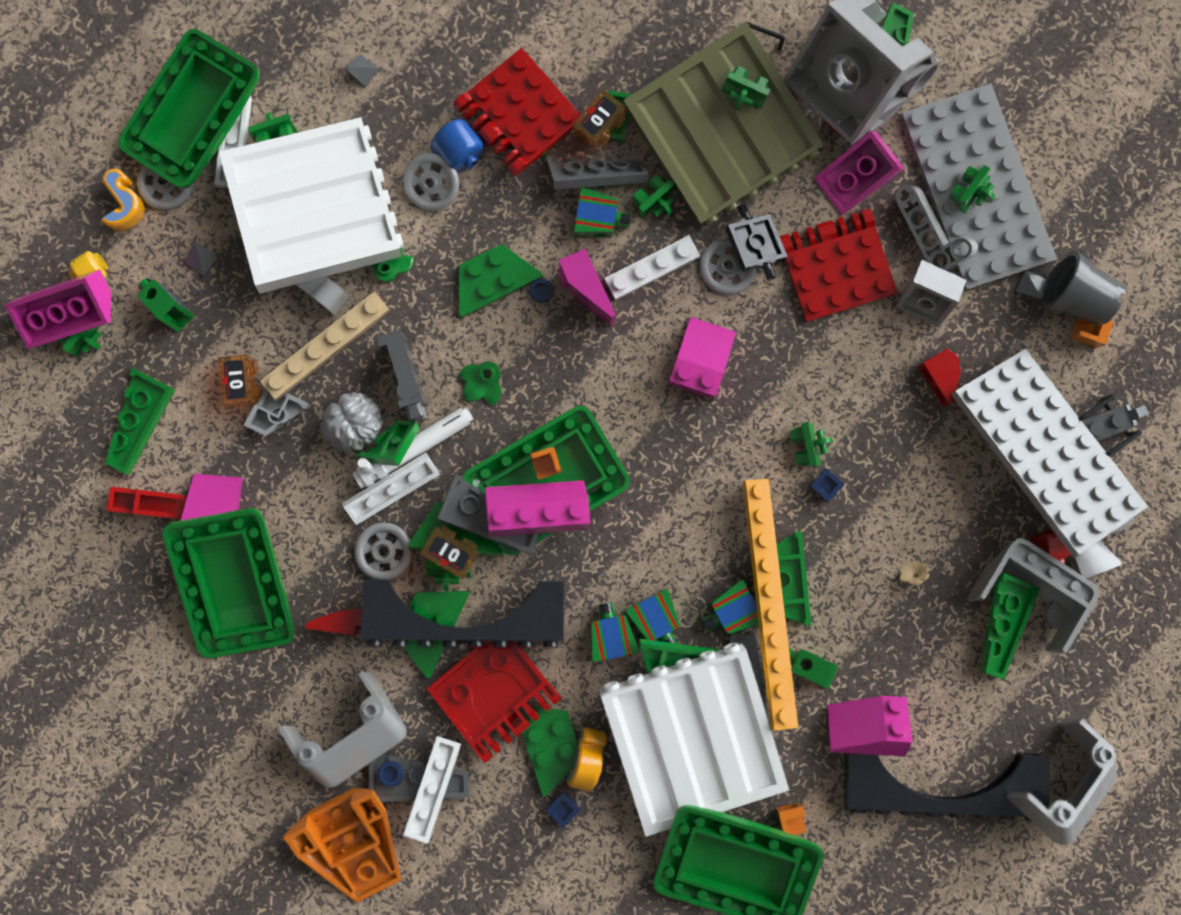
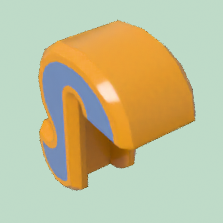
M109 169L104 173L102 182L120 207L102 218L101 222L114 231H126L136 226L143 218L145 206L143 200L128 188L133 186L131 179L118 169Z
M588 727L581 730L574 768L567 776L566 782L569 787L585 792H590L594 789L603 764V750L607 743L605 732Z

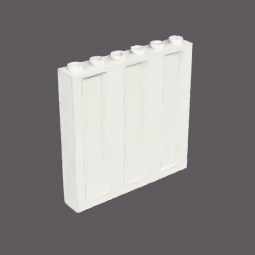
M361 117L219 152L253 280L259 294L401 257L400 248H404L401 234L395 233L394 226L398 225L394 211L389 212L387 205L391 204L388 190H382L381 183L385 182L381 168L376 169L377 153L375 147L370 148L368 140H372L368 125H363Z
M731 643L724 646V650L717 652L706 651L701 653L699 658L690 660V658L681 659L674 666L668 668L666 666L656 667L652 670V673L643 676L642 674H634L628 677L627 681L621 683L613 681L605 684L604 688L600 689L601 698L646 837L671 829L678 808L684 805H693L724 812L789 791L748 653L743 644Z

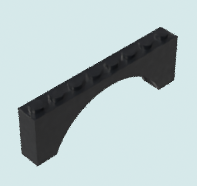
M363 579L362 643H367V647L374 648L382 647V643H392V647L404 648L409 643L418 644L417 647L431 648L433 644H443L444 648H457L458 644H468L469 648H483V644H493V648H508V644H518V648L528 649L533 648V644H543V648L555 649L564 642V582L539 581L531 596L510 615L487 625L462 628L441 625L414 612L400 599L389 579Z
M1017 752L1008 768L992 783L977 791L958 796L928 795L901 784L884 767L878 755L845 753L843 805L850 809L852 813H865V810H875L877 814L889 815L890 811H900L901 815L914 816L915 812H925V815L930 817H940V813H950V817L965 818V814H972L978 819H990V815L999 816L1003 820H1015V817H1024V820L1031 821L1007 798L1009 793H1030L1046 809L1049 808L1050 756L1042 753Z

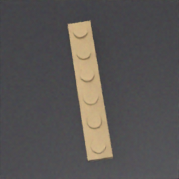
M374 291L261 379L260 382L276 401L384 317L390 312V309Z

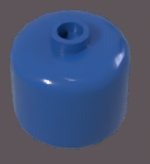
M456 119L444 125L434 135L430 148L433 153L440 155L450 168L460 173L466 169H471L477 164L484 145L466 121Z

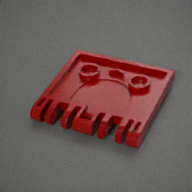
M522 47L472 89L460 95L453 102L454 108L459 113H462V117L465 120L471 118L479 110L482 111L483 114L474 120L471 127L475 131L480 129L478 135L488 147L495 145L492 149L495 155L502 153L510 145L515 149L502 160L505 166L510 165L508 170L514 176L522 173L576 128L584 119Z
M870 208L860 211L859 216L857 213L850 215V221L855 232L848 234L845 220L842 217L837 218L836 223L841 237L837 235L833 220L815 225L820 241L818 244L812 227L805 228V235L810 245L805 248L802 247L799 233L797 231L791 232L795 251H793L789 234L779 236L788 256L785 262L806 323L898 294Z
M483 644V648L472 650L427 688L428 692L484 763H487L493 757V754L482 742L483 739L496 754L501 751L499 744L489 735L496 729L505 742L509 744L513 741L508 731L501 725L503 722L507 724L516 736H519L531 725L519 710L521 707L524 708L534 721L539 719L536 710L529 705V700L535 697L543 709L546 711L551 709L549 703L539 693L541 690L554 705L562 699L561 695L522 648H518V644H508V648H493V644Z

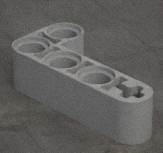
M903 186L897 191L896 202L928 263L948 271L976 255L978 245L972 238H958L950 243L948 242L923 191L919 187ZM909 193H913V196L910 198L911 201L906 199L909 197ZM919 212H923L925 215V220L921 225L916 220ZM930 233H933L936 237V242L932 246L927 242V237ZM963 242L967 243L969 251L965 256L959 251V246ZM941 254L945 255L947 259L944 267L938 264V257Z
M326 277L295 284L334 316L349 299V296L343 289Z

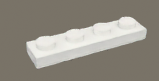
M251 96L219 147L214 183L217 188L229 189L219 152L246 145L252 101Z
M688 235L604 278L616 301L700 258V254Z
M424 453L343 502V508L357 525L440 474L427 453Z
M439 736L436 737L404 836L429 843L461 747L460 743Z

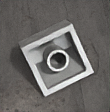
M921 260L910 276L895 307L939 327L958 304L966 280L934 264Z

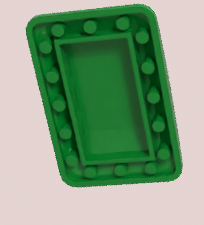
M190 29L186 31L118 138L119 148L173 185L181 189L190 187L214 156L242 112L260 78L259 69L252 62L200 30Z
M576 406L468 469L463 475V480L480 489L485 495V487L584 480L589 512L624 492L630 484V477L593 414L585 406ZM554 447L562 473L538 480L530 454ZM555 532L539 533L535 544ZM498 543L500 549L509 556L521 553L518 550Z
M246 508L169 523L164 528L162 533L194 642L200 655L206 658H215L285 645L293 640L295 629L284 584L264 517L259 510Z
M684 805L678 808L654 877V888L664 896L726 915H803L824 855L819 845L795 835L718 811L693 805Z

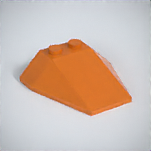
M352 788L309 810L283 837L298 859L357 903L401 881L386 809L371 789Z

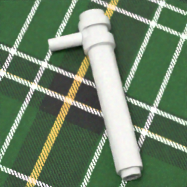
M467 407L463 410L460 408L418 433L399 466L369 463L365 458H361L358 461L357 470L352 474L362 489L375 484V481L385 478L390 472L469 426L470 422L474 419Z

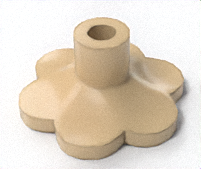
M913 561L909 565L904 566L900 570L901 582L916 586L921 585L924 580L929 578L928 571L930 568L928 564Z

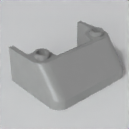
M1013 540L984 568L969 593L967 600L970 602L985 600L991 588L995 587L996 579L1001 572L1039 587L1038 595L1050 602L1045 612L1046 621L1057 630L1046 652L1049 654L1067 653L1098 599V589L1094 583L1028 540Z
M363 671L359 674L371 694L370 697L361 703L359 708L360 717L365 724L325 752L322 751L316 742L304 741L295 726H281L278 728L297 762L324 787L331 788L340 785L403 742L406 737L407 729L373 673Z
M1083 719L1061 721L1058 725L1090 754L1092 764L1067 800L1054 801L1046 809L1030 793H1009L1007 795V798L1057 844L1068 845L1075 841L1117 779L1116 754L1113 747Z

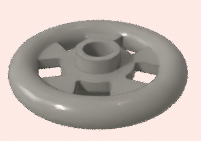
M424 153L418 155L411 160L404 172L403 183L408 198L421 209L427 211L442 210L448 207L457 196L459 190L458 173L455 169L450 168L438 154ZM432 163L442 167L440 173L431 170ZM419 166L425 170L420 178L414 174ZM428 178L434 181L433 187L428 186ZM442 178L449 179V181H450L449 189H443V188H442V187H443V179H442ZM418 184L424 192V194H422L421 196H419L414 189V187ZM439 193L440 200L431 202L430 195Z
M142 166L137 177V189L140 197L147 205L158 210H172L188 200L193 191L194 183L188 188L181 189L179 195L174 198L170 193L177 186L169 181L161 185V181L164 178L148 167ZM148 176H154L153 185H147ZM156 191L164 194L161 200L153 197Z
M720 239L710 244L704 250L699 263L700 274L704 283L711 290L724 295L737 294L745 290L752 283L756 274V268L742 272L736 255H725L726 248L733 249L730 240ZM713 254L720 257L716 265L710 263ZM724 263H731L732 269H726ZM715 271L723 277L719 283L711 276ZM738 275L740 282L731 285L729 278Z
M385 522L373 524L366 528L356 541L354 550L356 563L359 569L371 579H395L402 575L411 563L413 550H409L408 547L411 540L407 533L395 524ZM388 533L397 537L394 544L385 539ZM376 535L379 541L371 546L367 541L370 537ZM382 547L388 549V554L384 557L380 554ZM396 549L403 550L401 561L394 559ZM369 552H371V555L375 560L373 563L370 564L367 563L364 556ZM390 563L391 570L380 571V564Z

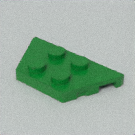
M503 244L460 264L459 314L461 318L533 283L537 279L543 278V274Z
M438 502L408 546L409 550L428 551L434 539L439 536L471 555L504 556V552L500 549L498 543L438 521V516L444 504Z
M796 531L776 544L784 613L786 618L811 626L802 531Z
M416 592L409 608L432 622L455 627L471 592ZM407 643V647H404L405 651L423 674L430 679L445 649L443 644H433L431 648L417 647L418 644Z
M639 639L647 674L652 673V670L656 667L666 666L668 668L674 666L681 659L690 658V660L699 658L700 654L706 651H721L720 649Z
M531 706L539 716V719L534 721L524 708L521 707L519 710L531 724L522 734L542 796L544 797L574 768L578 745L577 738L567 710L551 708L546 711L541 706Z

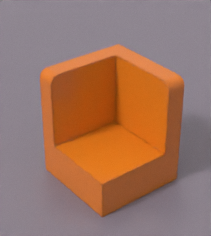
M1077 318L1070 339L1094 348L1102 347L1107 343L1114 322L1109 321L1105 325L1099 323L1100 327H1096Z
M554 447L530 454L538 480L562 473Z
M799 802L775 808L781 831L792 835L806 832L803 819L805 813L803 806Z

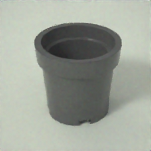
M1071 251L1059 260L1048 275L1040 305L1042 308L1054 313L1063 312L1096 327H1100L1099 323L1105 325L1119 310L1122 302L1118 300L1120 294L1125 295L1126 287L1122 282L1093 266L1090 260L1078 251Z

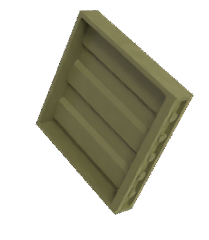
M747 21L623 100L624 109L668 179L675 183L673 187L698 226L705 224L708 227L719 219L717 217L718 214L723 211L727 214L739 206L737 202L745 198L748 201L759 194L758 189L766 185L769 188L779 181V175L784 172L789 175L799 168L798 163L804 159L809 162L820 155L819 150L823 146L822 141ZM737 66L747 70L748 74L745 79L755 82L757 77L762 76L769 80L768 89L770 91L761 109L754 105L749 107L742 103L740 110L735 108L738 101L730 98V94L721 91L729 72H733Z

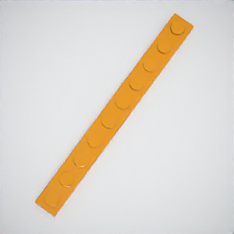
M769 479L745 480L742 482L770 726L771 730L798 728Z

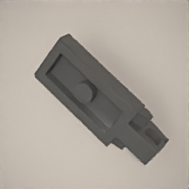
M1129 404L1082 420V422L1094 438L1100 441L1133 428V426L1138 425L1137 418L1149 413L1146 405L1131 409Z

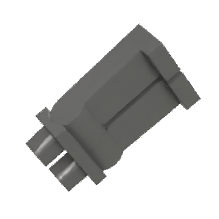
M401 330L377 337L379 347L386 353H389L399 383L397 386V394L401 398V400H398L399 407L407 412L410 421L418 422L428 419L424 406L429 404L427 398L423 395V389L407 337Z

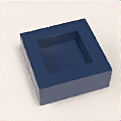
M825 468L809 487L828 503L844 486V483Z
M564 791L546 808V812L563 828L581 810Z

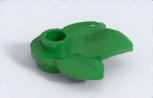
M400 248L401 257L370 266L374 268V275L379 281L389 283L396 278L397 274L408 272L413 265L414 258L403 255V248ZM384 268H389L386 272L382 271Z
M486 361L480 365L470 364L460 371L458 376L467 382L463 391L466 402H474L482 397L490 406H494L498 402L502 393V387L498 381L501 371L496 363ZM486 369H489L492 373L490 378L484 375Z

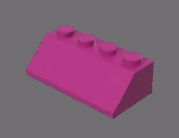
M100 269L20 296L4 305L27 349L111 322V290Z
M584 480L485 487L489 537L588 530L590 526L589 503Z

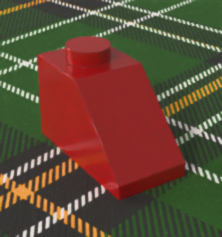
M949 348L918 366L943 407L954 402L952 394L957 390L961 372L960 360Z
M1052 528L1030 537L1032 544L1062 563L1066 562L1065 558L1071 555Z

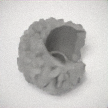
M351 392L340 396L338 404L331 403L321 413L323 419L320 423L323 432L321 437L330 443L331 447L337 448L338 451L352 454L355 450H362L364 446L371 445V441L377 438L379 430L382 428L383 421L380 420V407L373 403L371 398H367L362 393Z

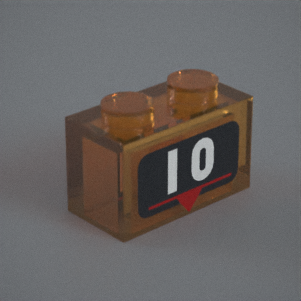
M602 89L573 124V134L594 151L599 146L604 147L611 138L610 133L615 127L617 129L620 128L626 119V106Z
M248 354L218 357L222 405L234 408L257 404V399L261 396L260 387L255 382V375H258L259 372L257 361Z
M443 526L442 529L436 527L420 554L461 579L466 578L480 554V551L476 550L478 545L466 538L464 541L454 537L456 532L446 526Z

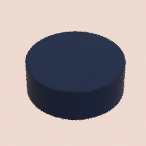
M537 279L531 284L530 296L535 302L543 304L552 299L554 290L548 280Z
M395 761L383 763L378 771L379 781L387 787H394L400 784L404 778V769L401 764Z

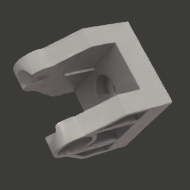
M835 0L829 3L783 79L796 94L850 144H854L868 132L882 126L928 83L941 64V61L934 55V52L918 38L902 47L878 26L877 23L887 13L878 5L876 0ZM847 59H850L857 68L858 82L856 83L849 81L842 71V64Z

